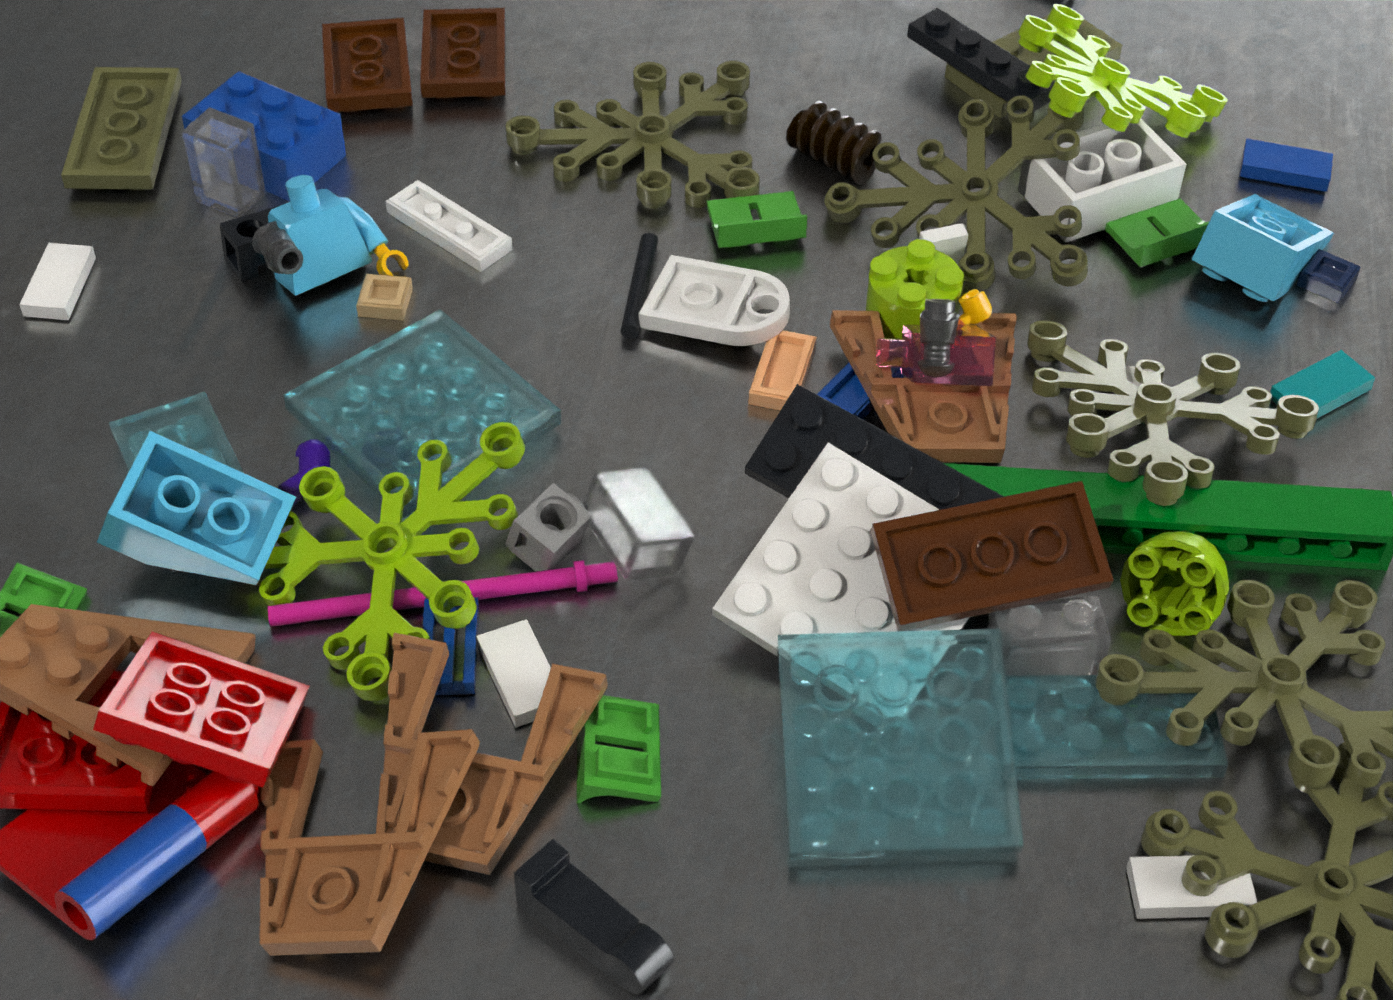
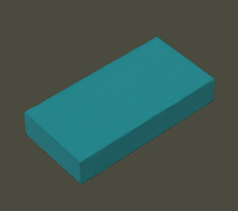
M1339 350L1272 385L1270 391L1272 395L1271 400L1278 405L1279 399L1286 395L1307 397L1318 405V419L1370 391L1376 377L1344 351Z

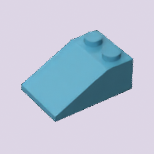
M1253 194L1214 211L1191 260L1202 265V271L1214 279L1220 281L1230 279L1244 286L1242 291L1255 300L1261 302L1275 301L1291 289L1298 280L1301 271L1317 250H1323L1330 242L1334 233Z
M150 431L107 513L97 543L147 565L257 585L296 497Z

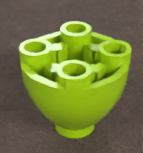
M1187 531L1163 532L1142 542L1124 562L1120 579L1123 598L1128 605L1127 614L1131 621L1138 626L1149 627L1152 630H1162L1172 636L1197 635L1202 630H1208L1221 615L1229 591L1227 566L1217 548L1204 537Z

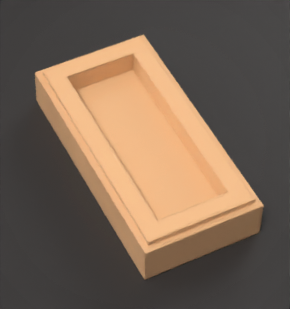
M782 330L778 335L767 340L749 391L748 405L780 411L796 385L804 387L816 350L817 337Z

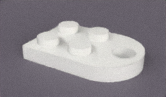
M670 255L638 314L640 328L721 344L733 346L755 345L772 339L786 327L790 318L789 292L778 278L762 271ZM762 309L774 310L767 314L757 313V311Z

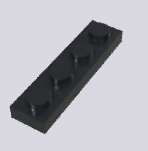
M939 8L908 24L907 37L1007 102L1016 96H1026L1032 100L1034 111L1051 101L1048 95L1055 83L1054 80L1049 88L1033 84L1026 78L1030 65ZM1023 108L1020 109V110L1023 111L1024 113L1027 111L1026 109H1023Z

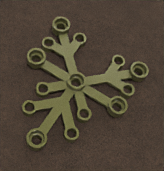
M740 61L721 63L717 67L716 83L705 91L702 75L695 72L682 74L679 78V94L684 98V104L665 117L660 115L659 97L667 86L666 68L656 62H643L638 64L633 70V87L642 98L643 115L640 117L625 110L618 101L613 99H604L597 103L596 118L580 109L575 101L561 100L554 105L555 123L561 127L576 125L579 128L540 129L539 121L534 117L526 115L511 118L505 126L507 144L515 153L521 155L534 152L538 145L580 144L568 153L559 154L553 159L554 177L564 182L573 181L578 178L580 174L579 166L612 144L622 145L612 152L601 154L597 158V175L605 181L619 179L623 174V165L644 151V171L640 172L636 178V194L641 203L648 208L656 209L663 207L672 194V178L668 172L662 170L661 151L688 167L685 202L691 207L707 206V200H711V185L706 181V178L722 187L727 198L759 195L760 177L752 169L753 158L748 152L733 151L726 154H699L673 138V131L696 116H722L726 123L732 125L742 124L747 120L748 104L740 97L749 88L750 69L745 63ZM618 124L622 128H612L611 126Z
M1026 96L1013 97L1009 100L1006 107L1008 121L1012 124V147L985 170V138L995 128L994 112L992 107L985 101L972 99L964 104L958 114L960 131L967 138V172L945 156L944 147L940 141L927 139L920 143L917 148L919 164L924 169L935 171L950 183L934 185L901 159L899 148L894 143L884 142L876 146L873 151L875 167L882 173H889L906 187L857 190L848 183H836L830 187L825 195L827 213L835 222L848 223L860 215L862 208L904 206L893 217L879 218L871 226L875 245L884 249L896 245L900 235L918 218L920 219L916 223V230L919 239L920 232L926 228L954 225L967 213V253L960 259L958 266L964 273L963 287L969 291L977 289L980 292L988 289L994 283L996 277L994 261L986 253V212H988L1013 232V250L1008 255V268L1014 278L1027 279L1035 273L1036 258L1032 251L1033 247L1050 260L1051 275L1056 283L1067 287L1076 286L1083 282L1088 275L1086 253L1075 245H1061L1050 235L1059 234L1062 237L1077 235L1082 229L1080 210L1075 206L1065 205L1058 208L1054 215L1025 217L998 196V184L1024 160L1058 158L1063 161H1069L1076 158L1080 153V138L1075 131L1083 125L1084 106L1081 112H1075L1072 118L1057 114L1048 105V114L1030 130V123L1034 119L1032 100ZM1021 108L1027 110L1023 114L1014 113L1015 110ZM1055 132H1057V133L1053 136V139H1049ZM1064 142L1073 143V145L1069 148H1062L1059 146ZM928 152L938 153L934 157H925V154ZM885 155L894 156L892 159L887 161L881 160V158ZM975 188H982V189H981L980 191H978V192H971V191H970V190L975 189ZM848 197L843 201H837L839 198ZM936 203H949L937 215L927 214L922 216ZM1065 218H1072L1076 220L1074 223L1069 225L1061 223V221ZM882 230H892V233L887 236L878 235ZM1066 259L1076 260L1072 264L1062 263V261ZM1019 260L1030 262L1024 267L1014 265ZM977 264L983 265L981 268L977 270H972L969 268L970 266Z
M1042 320L1030 325L1027 346L1031 350L1033 358L1044 362L1059 360L1079 372H1063L1047 367L1039 368L1034 372L1032 384L1033 392L1043 397L1058 396L1061 393V388L1075 389L1070 393L1067 408L1068 413L1072 417L1069 419L1066 441L1070 445L1072 453L1084 458L1095 457L1099 455L1100 450L1106 447L1109 438L1142 422L1146 424L1147 439L1127 449L1113 451L1110 454L1107 472L1116 480L1132 481L1138 477L1140 465L1150 460L1145 469L1142 486L1146 492L1147 499L1154 504L1162 506L1173 505L1177 502L1178 498L1183 496L1186 485L1193 488H1205L1212 481L1214 464L1209 459L1196 456L1169 440L1167 422L1176 417L1220 420L1247 435L1246 447L1250 451L1262 455L1272 454L1276 451L1280 433L1289 438L1299 439L1305 437L1315 427L1319 407L1313 400L1300 395L1281 397L1278 401L1277 409L1269 408L1272 398L1271 393L1264 388L1256 386L1244 388L1241 394L1221 404L1189 401L1205 392L1215 395L1227 394L1230 388L1237 384L1241 365L1231 355L1224 353H1208L1204 355L1201 359L1198 375L1173 387L1162 383L1165 370L1163 364L1151 359L1139 360L1135 365L1134 377L1141 385L1136 386L1127 380L1126 359L1129 347L1125 342L1117 339L1103 340L1100 343L1097 358L1099 363L1066 345L1068 331L1062 324ZM1144 369H1151L1155 372H1149ZM1094 391L1113 392L1115 394L1096 393ZM1098 409L1120 411L1105 419L1096 415Z
M1241 580L1232 587L1227 609L1232 621L1246 629L1256 657L1228 642V639L1222 633L1215 630L1200 631L1196 636L1192 651L1177 643L1171 634L1162 630H1150L1144 634L1139 651L1141 658L1155 666H1164L1172 663L1186 672H1144L1138 661L1122 654L1108 655L1099 664L1095 679L1096 688L1100 697L1113 705L1127 704L1139 693H1198L1184 708L1173 710L1167 723L1166 735L1171 741L1182 746H1191L1198 742L1205 720L1232 693H1252L1239 707L1231 708L1225 713L1220 732L1226 741L1234 745L1245 746L1250 744L1254 740L1259 721L1276 705L1292 746L1288 758V767L1293 779L1305 787L1316 788L1329 782L1333 778L1339 763L1340 752L1330 740L1313 735L1303 708L1339 728L1351 756L1346 767V775L1353 783L1362 787H1374L1379 784L1386 768V762L1375 749L1393 759V708L1389 711H1350L1308 687L1306 671L1322 654H1349L1355 662L1366 666L1375 665L1380 661L1386 646L1382 636L1370 630L1343 633L1347 628H1358L1363 623L1368 622L1378 600L1375 591L1359 581L1344 580L1335 586L1329 603L1331 612L1321 622H1319L1316 615L1317 603L1311 597L1301 593H1293L1286 597L1281 617L1285 623L1298 629L1302 642L1288 656L1280 653L1267 621L1275 601L1273 591L1261 582ZM1224 662L1239 672H1228L1218 665Z
M1345 742L1337 747L1340 752V760L1333 776L1335 781L1340 784L1338 793L1329 782L1324 783L1320 787L1309 788L1300 785L1293 779L1295 786L1310 796L1331 824L1324 860L1315 861L1309 866L1257 850L1235 820L1238 809L1236 801L1232 796L1222 791L1207 793L1198 811L1201 823L1213 830L1217 836L1191 828L1186 817L1173 809H1163L1155 812L1147 819L1141 835V844L1149 856H1184L1186 851L1196 854L1187 861L1181 876L1185 889L1194 895L1208 896L1215 891L1218 885L1248 873L1295 887L1248 907L1238 902H1229L1216 907L1205 928L1206 941L1215 952L1230 958L1244 956L1250 951L1259 930L1312 910L1313 916L1309 934L1305 937L1298 952L1300 962L1309 971L1317 974L1328 973L1337 962L1341 953L1340 944L1335 938L1338 919L1341 920L1353 937L1345 983L1335 1000H1348L1347 997H1354L1358 1000H1378L1376 993L1371 988L1375 968L1393 991V931L1375 925L1366 913L1369 912L1393 920V895L1368 887L1393 877V849L1349 866L1355 832L1384 820L1393 821V804L1386 799V797L1393 798V781L1383 783L1374 798L1362 802L1364 789L1368 787L1359 786L1347 777L1346 767L1351 756ZM1210 807L1220 808L1225 812V815L1214 813ZM1164 829L1170 830L1173 833L1166 832ZM1193 871L1205 873L1210 880H1202L1196 877ZM1327 883L1332 884V885H1334V886L1337 887V888H1333V887H1331L1330 885H1328ZM1227 921L1233 922L1241 928H1235L1231 926ZM1311 947L1324 950L1328 957L1316 955Z

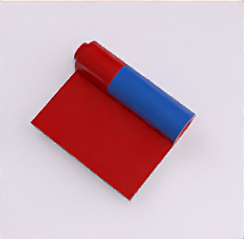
M173 760L154 786L148 812L26 810L0 829V871L85 939L94 940L258 809L257 794L259 793V788L250 783L234 782L224 774L215 771L206 775L193 764H181Z

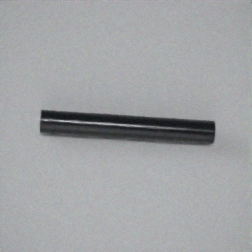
M644 233L639 243L620 330L621 335L627 339L638 337L640 331L638 314L647 298L658 245V237L653 233Z

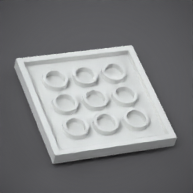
M827 443L712 608V616L895 731L969 619L968 617L902 632L897 631L870 532L872 524L937 511L939 509L830 443Z

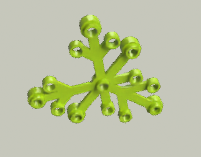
M1054 4L1046 21L1036 16L1027 15L1018 31V34L1021 36L1018 43L1025 49L1041 53L1043 48L1056 54H1047L1044 62L1033 61L1026 74V78L1033 84L1043 88H1049L1052 81L1056 80L1048 95L1051 99L1049 107L1064 117L1072 118L1075 112H1081L1087 99L1095 96L1106 109L1101 121L1111 129L1125 132L1129 123L1138 124L1146 110L1145 105L1167 119L1165 127L1170 132L1187 138L1191 132L1199 130L1204 121L1211 122L1213 117H1219L1228 101L1220 92L1204 85H1197L1192 95L1181 93L1182 86L1177 81L1166 76H1159L1154 84L1129 78L1130 71L1127 67L1105 57L1110 49V45L1106 41L1089 35L1086 41L1077 31L1084 18L1075 10L1064 5Z
M498 422L486 428L480 437V446L483 453L442 488V473L450 467L452 462L451 455L446 444L440 440H429L423 443L417 452V457L421 464L417 509L403 522L404 506L411 501L414 494L407 476L403 473L393 472L387 474L379 483L382 506L380 523L378 524L345 497L344 484L334 469L326 466L316 467L302 477L299 490L308 507L317 512L331 513L361 540L320 543L304 529L298 516L290 511L283 528L288 525L293 526L287 532H280L276 542L281 546L273 548L264 568L283 569L278 573L265 577L260 584L259 592L268 606L292 603L296 596L294 587L319 565L365 561L367 566L374 570L370 608L342 632L331 635L323 645V653L330 665L338 670L347 669V680L359 698L366 701H380L388 696L389 671H392V667L387 660L389 638H392L394 633L431 640L424 629L413 627L393 609L397 572L429 600V606L436 620L442 626L460 629L472 621L477 605L470 588L459 580L442 582L416 557L448 555L456 564H467L473 561L479 553V545L473 532L467 528H456L449 533L421 534L431 525L487 521L489 526L495 530H505L512 526L514 519L518 517V512L513 500L508 495L496 494L484 500H460L497 468L510 469L521 461L525 452V445L519 429L515 425L508 422ZM435 454H441V456L435 460H428L431 456ZM396 487H403L397 493H390V491ZM502 508L508 509V510H507L504 514H502V515H499V516H494V515H493V514H494L497 510H499V509H502ZM469 542L464 549L454 550L458 544ZM284 587L281 593L271 595L275 589ZM456 606H462L454 612H449L452 608ZM366 641L365 652L360 654L358 647ZM344 646L349 647L344 654L340 656H334L335 652L339 648ZM376 677H381V678H380L377 682H375L374 684L368 685V683H369L372 679H374V678H376Z

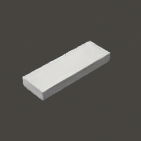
M419 180L386 200L388 214L479 272L484 271L513 250L511 237Z

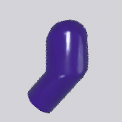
M318 439L307 440L297 447L295 457H299L298 473L278 485V489L296 497L293 506L304 499L299 490L302 477L313 468L321 466L330 467V451Z

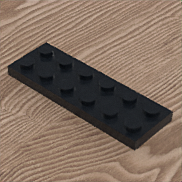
M798 384L745 466L746 475L790 498L827 443H830L939 510L1004 497ZM1031 604L993 613L1019 626Z

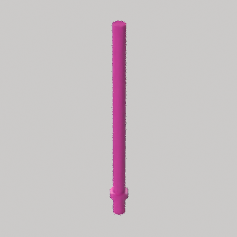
M584 560L573 561V567L462 582L470 588L473 597L483 600L575 587L577 592H585L588 590L587 586L618 582L615 561L585 565ZM415 587L396 589L394 592L393 609L398 611L424 607L426 597ZM371 593L271 605L267 607L269 625L274 627L359 616L370 608Z

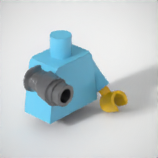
M309 175L296 176L286 182L285 186L290 202L271 209L268 214V223L257 229L252 240L254 250L264 256L268 268L274 271L276 280L295 296L371 263L372 258L370 254L374 253L378 257L376 268L380 275L393 276L386 266L388 257L394 258L401 269L406 270L408 268L406 255L399 250L390 251L387 248L388 239L368 213L347 197H338L328 189L316 191L314 180Z

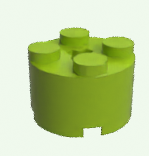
M924 239L913 240L908 246L890 249L873 258L870 262L866 311H879L885 344L897 347L899 341L913 344L912 350H924V343H921L920 313L925 310V300H954L955 312L959 315L960 303L958 300L962 294L964 273L952 258L936 250L932 242Z

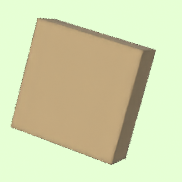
M366 274L356 304L358 317L404 321L413 291L412 278Z

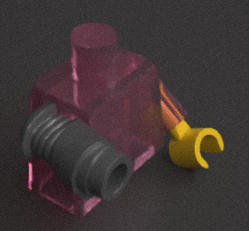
M973 289L963 294L958 300L964 311V314L961 316L955 312L954 300L926 299L925 310L920 313V325H904L902 339L878 338L876 347L877 366L901 368V373L911 382L993 386L996 337L977 325H970L982 322L991 316L992 306L986 293Z

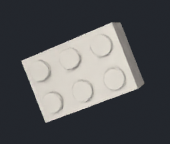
M1140 119L1138 124L1129 123L1125 132H1119L1105 124H1101L1076 132L1080 138V153L1072 160L1063 161L1058 158L1024 160L1018 185V191L1041 216L1054 215L1058 208L1065 205L1075 206L1080 210L1082 229L1073 237L1060 236L1066 243L1105 230L1107 222L1178 199L1186 163L1142 119ZM1064 142L1059 146L1062 148H1069L1073 145V143ZM1065 218L1061 221V223L1069 225L1074 223L1076 220L1072 218Z

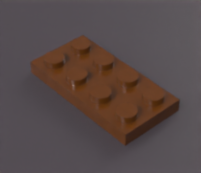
M1082 481L873 523L870 531L898 632L1109 588L1114 581Z

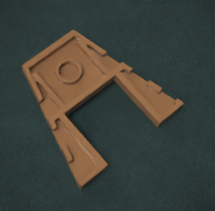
M832 310L830 328L888 434L940 462L1001 463L1006 444L1009 411L1008 395L1012 377L1010 372L1014 354L1016 313H991L988 319L976 324H970L967 327L980 379L893 378L879 311Z
M31 604L0 637V700L27 716L32 710L52 721L53 731L67 739L72 738L74 735L79 736L96 746L97 756L116 767L122 762L130 765L141 772L142 782L154 786L173 760L168 755L138 745H125L113 739L112 736L94 731V724L100 708L87 703L130 652L138 653L151 632L242 663H246L255 651L256 634Z
M399 633L393 634L392 671H389L388 723L385 724L383 742L385 747L384 771L381 773L376 834L396 833L418 733H421L449 657V650L445 642ZM552 663L521 761L476 752L424 861L488 875L492 873L607 690L606 674Z
M472 729L418 733L396 833L301 837L323 751L314 739L285 742L264 788L261 787V801L266 806V830L261 831V850L266 855V878H260V945L270 956L381 952L479 748L480 741Z

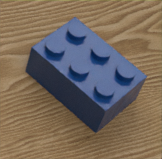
M239 71L182 115L190 158L289 202L285 186L289 179L300 175L312 176L315 183L346 156L341 115Z

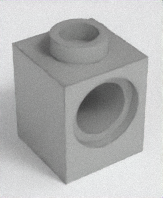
M552 483L514 519L505 547L535 572L554 569L582 541L593 515L585 509L583 503L576 496L565 493L556 484ZM544 524L553 525L557 527L559 531L551 530L547 528Z

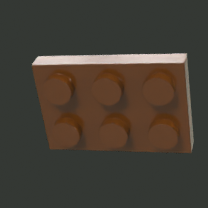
M505 8L423 10L420 76L422 98L436 97L447 99L450 97L478 96L488 98L492 96H506Z
M404 17L322 24L326 102L329 110L351 113L357 110L396 109L403 106H413Z

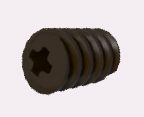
M822 101L814 102L808 109L798 112L786 131V141L790 147L799 149L801 153L807 156H812L814 160L821 164L825 163L827 167L834 171L839 170L841 175L853 178L854 182L858 184L866 183L876 170L873 151L876 146L881 144V133L876 130L868 132V127L861 122L854 124L852 117L848 115L841 117L840 111L835 108L827 109V104Z

